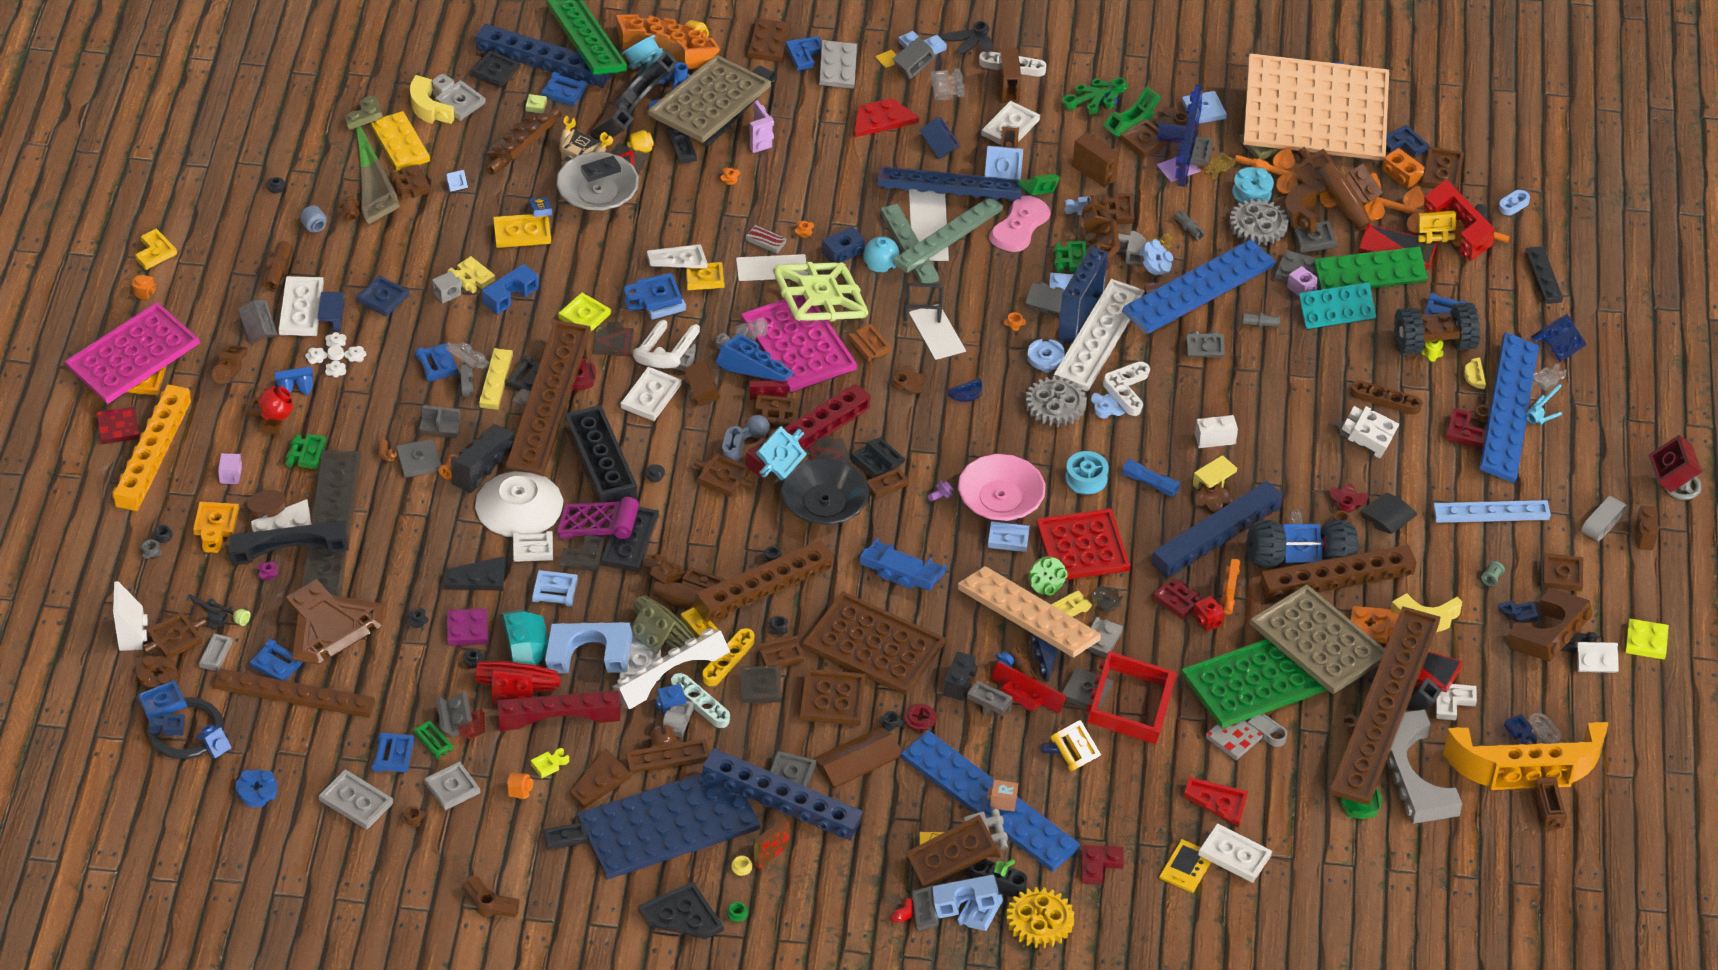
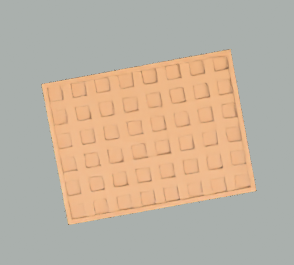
M1250 54L1243 145L1278 149L1290 148V150L1299 151L1305 146L1307 151L1317 153L1324 148L1330 155L1383 161L1386 156L1389 70Z

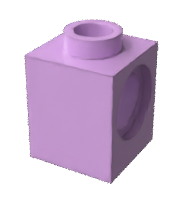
M1301 266L1289 274L1287 288L1298 296L1303 292L1316 291L1318 278Z
M221 453L218 469L220 483L239 484L242 471L241 454Z

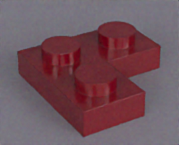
M1454 408L1445 440L1483 448L1486 430L1469 426L1472 412Z
M1082 845V883L1102 884L1103 868L1123 869L1124 847Z

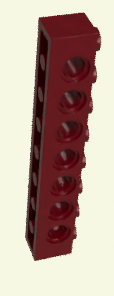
M853 384L836 396H832L825 403L818 405L809 413H805L801 418L791 422L783 429L790 435H793L797 429L802 430L801 432L804 435L798 442L800 447L806 450L867 411L870 407L871 395L857 384ZM764 439L760 444L746 452L745 465L760 478H762V474L760 475L759 472L766 465L756 452L767 439Z

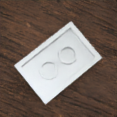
M1010 101L982 129L981 135L1001 144V127L1003 125L1018 126L1019 142L1040 120V115Z
M648 367L621 402V408L655 421L681 386V379Z
M1217 823L1200 848L1198 855L1253 883L1271 857L1272 851Z

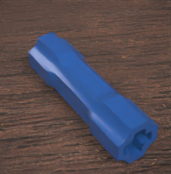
M1128 459L1124 464L1122 474L1145 482L1168 496L1174 497L1180 488V482L1155 473L1132 459Z

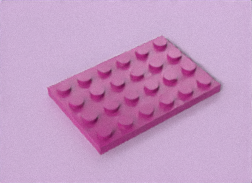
M804 295L792 296L799 310L805 304L806 299ZM785 299L741 314V320L759 344L763 352L768 351L771 354V359L780 361L794 372L793 376L787 379L789 392L857 369L856 361L827 320L798 321L791 313ZM811 306L806 313L822 312L818 306Z
M156 302L66 360L65 364L108 404L200 344L197 336Z

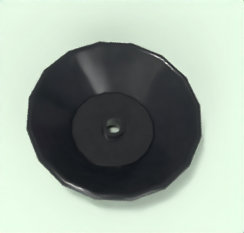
M819 458L807 460L797 465L783 480L781 494L786 507L795 516L809 523L831 525L845 522L858 515L867 504L869 487L866 478L856 467L837 459Z

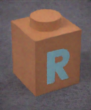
M994 780L993 788L989 787L987 799L991 800L990 808L1014 812L1018 783Z

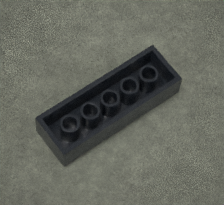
M598 405L566 413L565 430L597 503L620 502L624 497H631L637 500V484L602 406Z

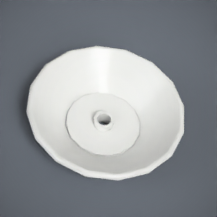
M513 471L500 474L484 484L477 494L475 510L480 522L490 531L502 536L513 537V532L537 534L552 527L562 514L563 498L559 488L547 477L529 472Z

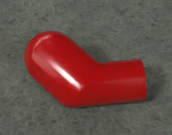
M910 898L904 899L903 908L891 913V921L901 923L911 919L913 900Z

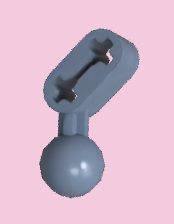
M754 415L747 420L745 428L742 429L738 426L728 428L722 445L723 456L740 462L744 449V440L749 437L763 438L768 434L770 424L767 418L762 415Z

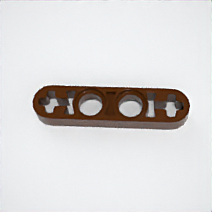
M1361 380L1354 381L1351 386L1350 393L1354 398L1413 415L1421 411L1422 400L1417 396ZM1373 393H1380L1382 396L1376 397ZM1391 398H1397V399H1399L1400 401H1399V402H1393V401L1391 400Z

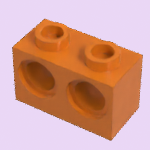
M1398 148L1384 157L1382 171L1409 189L1422 180L1424 166Z

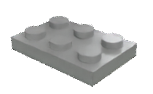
M822 40L819 85L854 89L857 44Z
M346 769L319 795V801L366 830L393 804V798Z

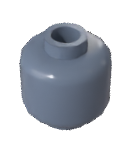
M312 205L306 207L301 212L300 221L309 232H319L324 229L327 217L318 206Z

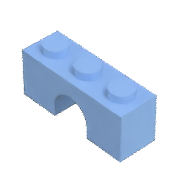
M994 875L933 886L934 905L938 918L959 915L958 909L960 904L968 900L976 901L979 911L1000 907L998 887Z

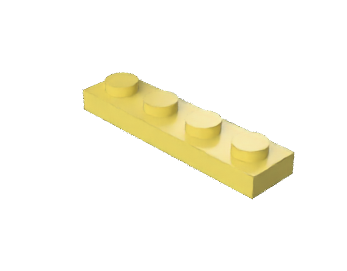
M494 348L479 402L480 408L499 409L505 380L513 357L512 350Z

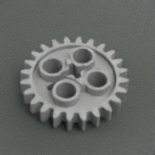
M1259 198L1257 202L1251 199L1250 203L1244 200V204L1238 203V207H1234L1233 211H1231L1230 229H1233V234H1238V239L1244 237L1243 242L1251 239L1257 242V245H1260L1261 242L1267 245V241L1274 244V239L1280 241V237H1284V234L1287 232L1288 220L1287 215H1284L1285 210H1280V206L1274 207V202L1270 204L1267 203V200L1261 202Z
M1053 376L1052 380H1049L1046 377L1045 382L1039 379L1038 384L1033 383V386L1029 387L1026 393L1025 405L1027 406V411H1030V416H1036V421L1042 419V424L1049 422V426H1052L1053 423H1056V426L1059 427V424L1062 423L1066 426L1067 422L1073 424L1074 419L1079 420V417L1083 416L1087 400L1085 392H1081L1082 387L1076 388V382L1070 384V379L1063 381V377H1061L1059 380H1056V377Z

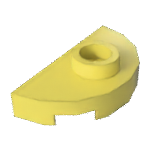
M1480 358L1472 359L1470 363L1465 365L1464 378L1471 386L1485 389L1486 383Z

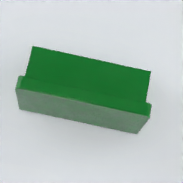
M1056 174L1033 176V179L1019 180L1017 184L1031 195L1048 194L1054 192L1060 177Z

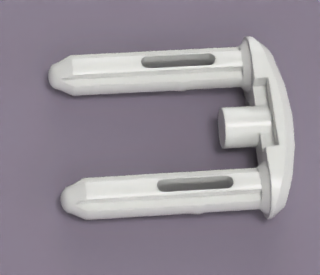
M659 321L641 346L633 350L635 361L655 368H676L680 364L682 355L699 334V325H691L671 353L666 352L662 347H657L652 353L650 350L667 329V321Z

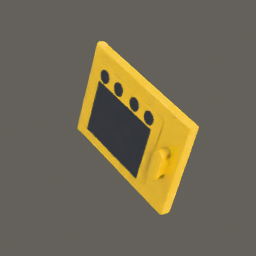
M1181 839L1159 879L1194 893L1211 861L1198 855L1201 847Z

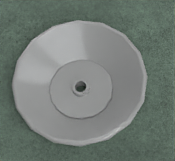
M590 152L578 155L566 162L557 174L556 186L561 196L572 205L586 210L604 211L619 207L630 200L638 189L639 176L632 164L624 158L614 155L621 166V172L588 182L581 172V165L614 155L605 152Z

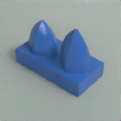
M312 366L274 372L275 386H278V388L284 387L291 393L294 383H296L300 391L308 396L313 384Z

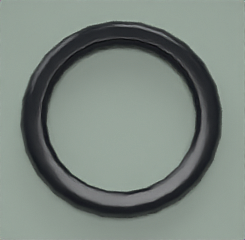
M184 697L187 707L200 708L206 711L213 719L214 726L221 727L224 732L223 717L215 706L203 699ZM149 722L147 724L149 742L158 752L167 757L191 759L209 752L205 743L191 749L168 747L161 742L157 733L149 732Z

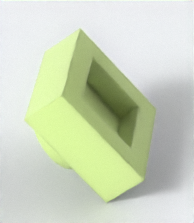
M529 94L526 111L543 114L547 97Z

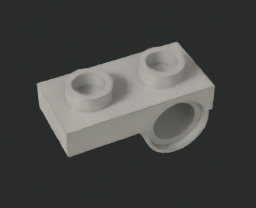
M686 701V704L671 707L670 711L667 710L663 720L662 731L665 732L664 725H669L674 728L675 736L682 738L693 712L694 702Z

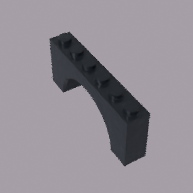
M665 49L644 63L591 132L599 140L603 132L612 138L623 132L634 119L630 113L654 85L671 72L678 61Z

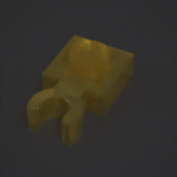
M1221 152L1205 168V174L1213 172L1212 178L1216 179L1219 172L1225 174L1234 167L1236 160Z

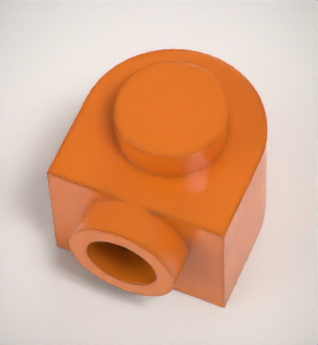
M139 275L132 280L135 297L148 300L151 294H154L156 290L154 277Z
M511 773L509 775L507 783L509 797L519 799L529 797V791L533 788V780L529 774Z

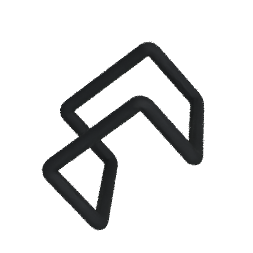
M907 283L904 320L908 321L909 308L937 309V322L940 323L943 306V286L941 284ZM910 286L939 288V306L910 304Z

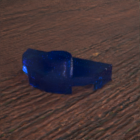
M981 378L948 389L947 395L960 402L973 401L982 393L983 383Z

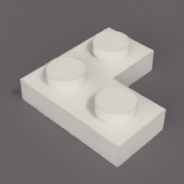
M1451 684L1447 693L1441 691L1436 699V719L1456 720L1457 705L1476 706V686Z

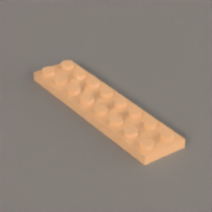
M986 566L958 583V590L1073 658L1100 640L1101 634Z

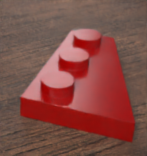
M1189 777L1184 798L1239 827L1249 791Z

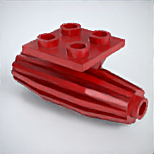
M510 661L478 662L476 667V682L492 686V705L498 706L497 700L533 697V692L556 691V687L560 688L561 676L558 675V671L535 664Z

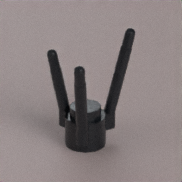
M188 594L190 599L210 610L207 615V620L210 623L202 627H209L215 630L217 626H224L228 613Z

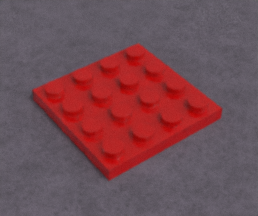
M1112 508L1037 519L1036 525L1046 557H1054L1062 562L1068 573L1065 580L1130 571V563Z

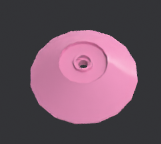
M993 454L980 457L966 466L959 476L958 491L963 503L974 513L988 519L1009 521L1025 517L1036 510L1045 497L1046 484L1040 471L1030 462L1014 455Z

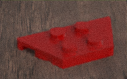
M892 98L859 105L854 136L860 137L919 123V116Z

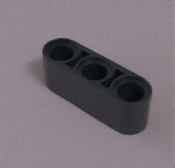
M983 859L970 866L969 879L994 875L999 893L1018 898L1019 892L1026 894L1028 878L1024 872L1008 867L1006 875L1001 876L1000 873L993 872L996 862Z

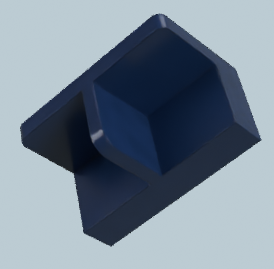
M942 117L935 118L920 129V132L939 159L961 147Z
M321 292L318 321H332L333 332H341L345 306L343 292Z

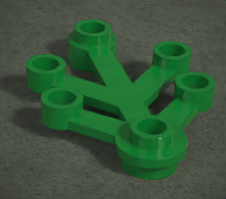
M1115 78L1112 82L1094 79L1091 82L1092 87L1079 84L1075 87L1076 94L1083 96L1076 98L1072 94L1066 95L1062 99L1063 106L1067 110H1074L1077 104L1093 99L1087 105L1089 114H1095L1098 112V105L1103 97L1110 93L1104 99V107L1113 108L1115 106V98L1118 94L1127 90L1128 83L1124 78Z

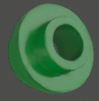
M734 902L728 907L727 916L734 922H741L747 918L748 909L743 903Z

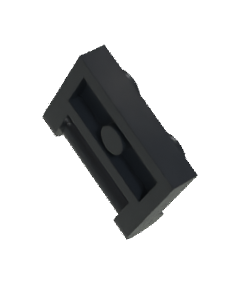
M525 355L515 372L506 378V385L530 395L540 363ZM527 368L531 369L521 382L517 381Z

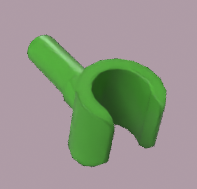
M1011 859L1007 862L997 861L993 872L1005 876L1008 867L1013 865L1015 860Z

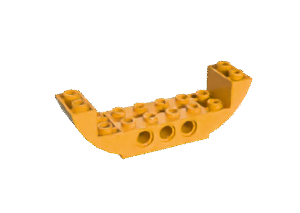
M1608 722L1588 723L1584 740L1578 743H1540L1472 747L1469 728H1448L1443 755L1449 764L1460 774L1478 784L1490 787L1491 790L1531 789L1535 787L1536 779L1543 777H1557L1558 787H1571L1573 782L1586 776L1595 767L1601 754Z

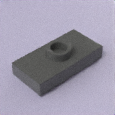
M1195 137L1190 165L1208 167L1213 139Z
M929 886L912 891L917 929L921 931L938 926L933 887Z

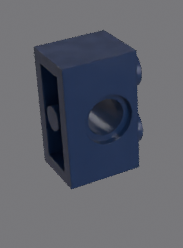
M853 226L822 240V253L831 263L845 262L863 253L865 248V239Z

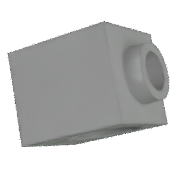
M451 271L432 279L433 293L442 304L461 296L462 282Z

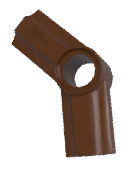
M472 875L462 884L465 892L478 907V912L481 916L490 917L497 914L516 917L518 915L519 899L495 895L493 891L487 889L478 876Z

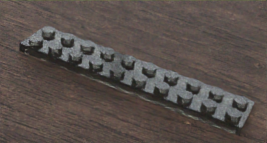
M322 451L312 524L346 520L349 532L351 533L361 452ZM308 546L302 587L317 579L331 595L342 597L348 551L330 553L326 548Z

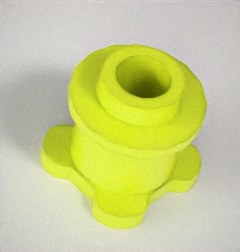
M1442 340L1425 341L1426 348H1423L1421 354L1425 355L1429 361L1434 362L1436 358L1443 356V351L1441 350L1443 347Z

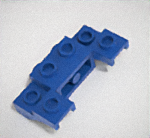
M878 538L875 539L870 547L865 548L860 556V564L877 570V576L913 589L916 585L931 591L935 583H939L947 570L946 564L943 566L933 563L930 558L923 566V560L894 550V544L886 545L879 542Z

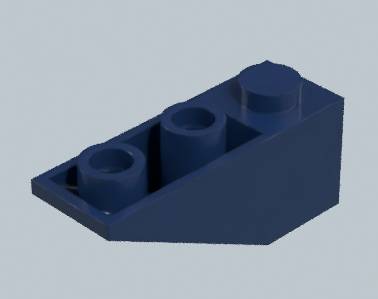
M1030 633L1031 644H1035L1036 660L1039 659L1040 674L1044 675L1046 682H1049L1060 649Z

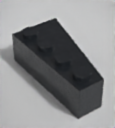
M493 424L480 435L479 440L474 439L471 442L470 448H463L458 457L453 456L451 458L452 485L469 493L479 488L485 477L489 476L493 468L502 462L508 451H511L514 443L513 432Z

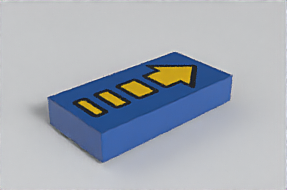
M547 197L529 199V205L535 217L552 215V208Z

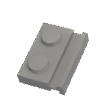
M1096 617L1091 628L1101 634L1100 640L1087 649L1091 653L1106 658L1108 651H1112L1119 639L1123 626L1108 620L1102 621L1099 619L1100 617Z

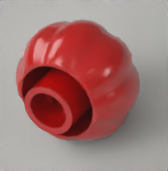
M272 386L264 389L258 399L261 416L266 420L282 421L286 419L293 409L291 393L284 387Z

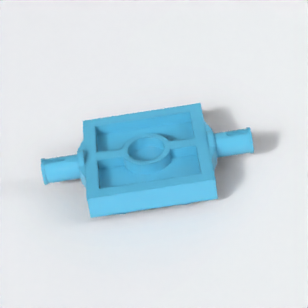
M780 426L757 450L756 454L766 465L759 472L760 475L762 474V477H766L772 471L780 480H783L806 456L807 453L800 447L798 442L804 435L801 432L802 430L797 429L793 435H790Z

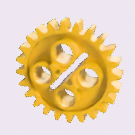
M1035 887L1034 892L1027 889L1026 895L1019 892V898L1014 896L1013 902L1009 903L1006 923L1009 924V930H1013V937L1019 935V942L1027 940V946L1033 942L1035 948L1038 947L1039 943L1042 944L1043 948H1046V943L1053 947L1055 940L1058 943H1062V937L1067 939L1068 933L1072 932V926H1074L1072 905H1067V898L1061 900V893L1055 896L1053 889L1049 893L1046 892L1045 887L1042 892H1039L1037 887Z

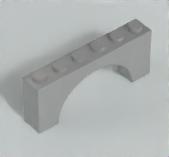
M1425 710L1405 713L1387 759L1388 768L1393 771L1394 783L1398 784L1400 799L1404 800L1406 814L1411 817L1413 824L1460 816L1462 802L1456 788H1441L1424 781L1414 772L1408 762L1407 750L1410 746L1421 739L1428 738L1431 724Z

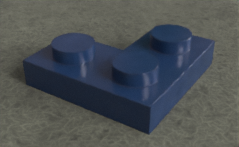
M1407 125L1386 135V150L1389 153L1404 147L1416 157L1429 149V144Z

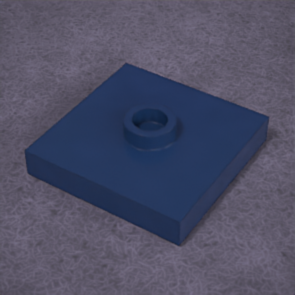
M379 275L357 296V302L387 317L409 296V290Z

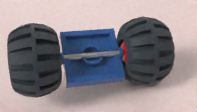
M1340 519L1325 523L1321 529L1320 524L1281 525L1272 520H1261L1249 528L1246 545L1248 557L1253 564L1263 568L1275 567L1282 561L1283 564H1306L1355 555L1358 553V535L1351 523Z

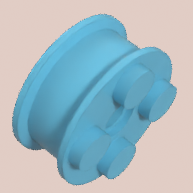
M655 35L636 43L621 53L622 55L625 54L630 63L629 68L631 67L634 70L641 66V63H646L652 59V56L655 57L662 52L663 49L659 48L654 40Z
M1248 167L1236 173L1232 194L1239 203L1244 204V200L1250 203L1251 199L1257 202L1258 198L1261 202L1265 200L1270 201L1274 181L1265 169Z
M1081 451L1073 454L1068 459L1065 480L1075 493L1095 494L1104 489L1107 484L1109 467L1103 456L1091 451Z

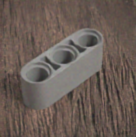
M1610 495L1586 520L1581 532L1599 542L1621 519L1627 509V505Z

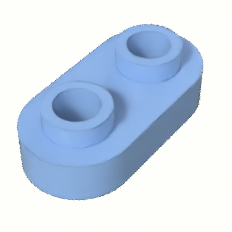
M1524 190L1512 192L1501 199L1499 211L1504 215L1515 214L1529 204V193Z

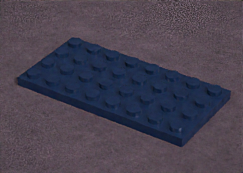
M702 773L577 813L579 823L584 822L588 842L607 880L760 830L761 824L746 797L737 792L727 790L718 784L708 782L706 779L701 778Z

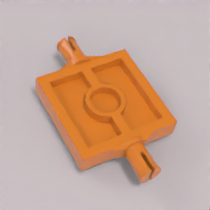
M1232 559L1231 567H1226L1225 578L1229 579L1224 580V593H1222L1221 605H1224V612L1228 615L1233 613V605L1235 604L1233 599L1236 579L1240 573V561L1238 559Z

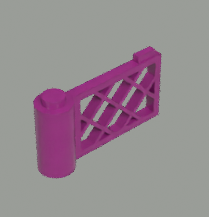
M624 497L620 502L565 504L557 534L561 539L572 538L573 536L612 534L619 539L628 538L632 533L639 503L634 498ZM609 509H614V511L608 515L604 513ZM574 510H578V511H579V512H577L576 514H574L573 516H571V517L569 516V512H570V511H574ZM590 510H597L590 516L586 514ZM600 515L604 517L596 523L593 521ZM581 516H584V520H582L578 524L575 522V520H577ZM589 522L592 524V526H590L587 529L582 528ZM606 522L610 523L609 528H600ZM571 523L574 525L570 529H565Z

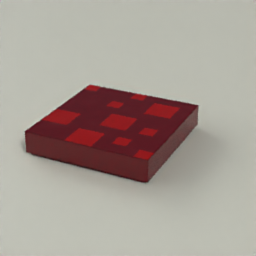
M135 407L97 412L102 444L140 439Z

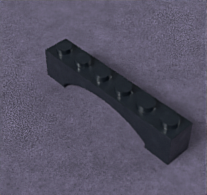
M346 520L232 534L230 535L229 554L233 565L253 563V559L262 554L289 546H317L328 549L330 553L349 551L350 532Z

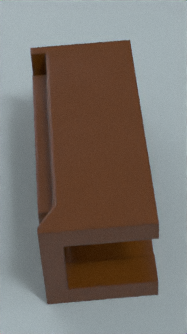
M1557 777L1537 778L1534 793L1544 829L1564 828L1567 814L1565 813ZM1550 787L1556 807L1554 811L1550 810L1545 788Z

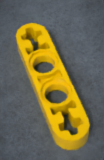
M741 629L727 643L729 650L736 648L739 650L738 653L733 654L729 652L707 665L703 670L704 684L707 686L719 684L754 645V632L752 630ZM726 661L728 665L720 666L718 662Z

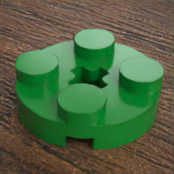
M1376 788L1370 806L1342 797L1340 803L1346 816L1349 818H1374L1381 808L1382 796Z

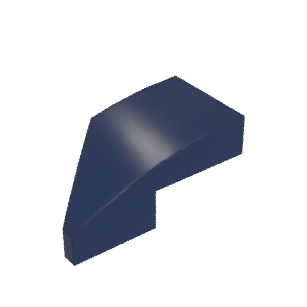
M1514 601L1498 604V609L1516 622L1528 623L1539 621L1534 601L1515 605Z

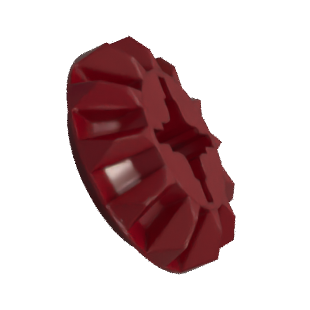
M914 704L905 711V724H908L910 729L916 728L917 731L920 729L927 731L929 727L933 728L936 722V712L928 705ZM920 714H922V716H923V719H922L921 722L918 721V718H919Z

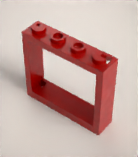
M1108 651L1106 660L1101 659L1099 669L1102 670V673L1098 672L1094 684L1098 686L1097 688L1093 687L1090 699H1093V703L1089 702L1085 713L1089 715L1087 723L1156 744L1177 672ZM1109 669L1164 686L1153 727L1097 710Z

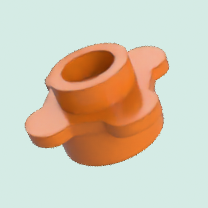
M724 168L721 180L728 185H733L738 181L740 171Z
M798 221L795 233L802 238L812 235L814 223Z
M1013 312L1008 315V319L1004 320V324L1012 330L1018 331L1019 327L1026 324V320L1023 319L1020 313Z

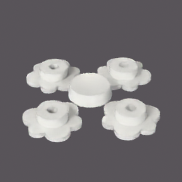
M335 332L332 335L326 336V345L330 347L328 353L324 352L322 348H310L305 355L310 364L322 363L323 359H326L327 356L329 359L335 360L331 364L326 365L325 374L337 378L339 375L346 374L345 364H340L337 360L345 356L350 362H362L366 352L363 350V347L357 346L350 347L349 351L344 353L341 346L346 345V336Z

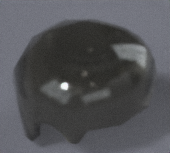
M1105 586L1096 587L1091 596L1092 602L1097 609L1104 612L1115 611L1123 596L1119 597L1118 590L1112 591V589Z

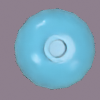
M875 237L864 248L863 262L868 265L870 270L887 272L889 268H896V265L893 263L894 258L899 256V248L888 237Z

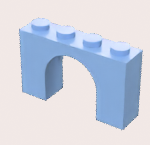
M630 623L552 624L545 659L547 668L558 671V673H569L571 656L575 649L588 642H599L606 646L604 662L607 673L627 672L633 638Z

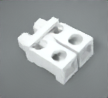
M1354 406L1348 416L1354 421L1347 418L1342 430L1350 434L1348 440L1355 441L1357 444L1375 452L1374 456L1381 459L1399 424L1375 411H1370L1371 408L1367 406L1364 410Z

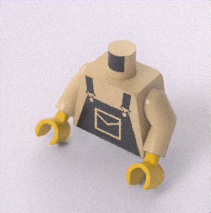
M566 116L564 118L566 128L562 131L559 151L563 160L561 164L563 166L578 155L590 152H605L606 145H611L613 138L603 132L600 135V140L602 141L600 142L573 129L570 131L571 128L575 127L576 121L573 118L572 122L568 124L569 117Z

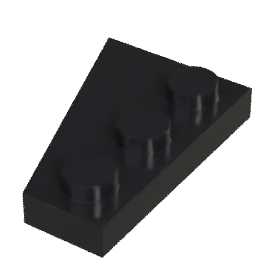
M506 556L445 569L444 589L504 591Z

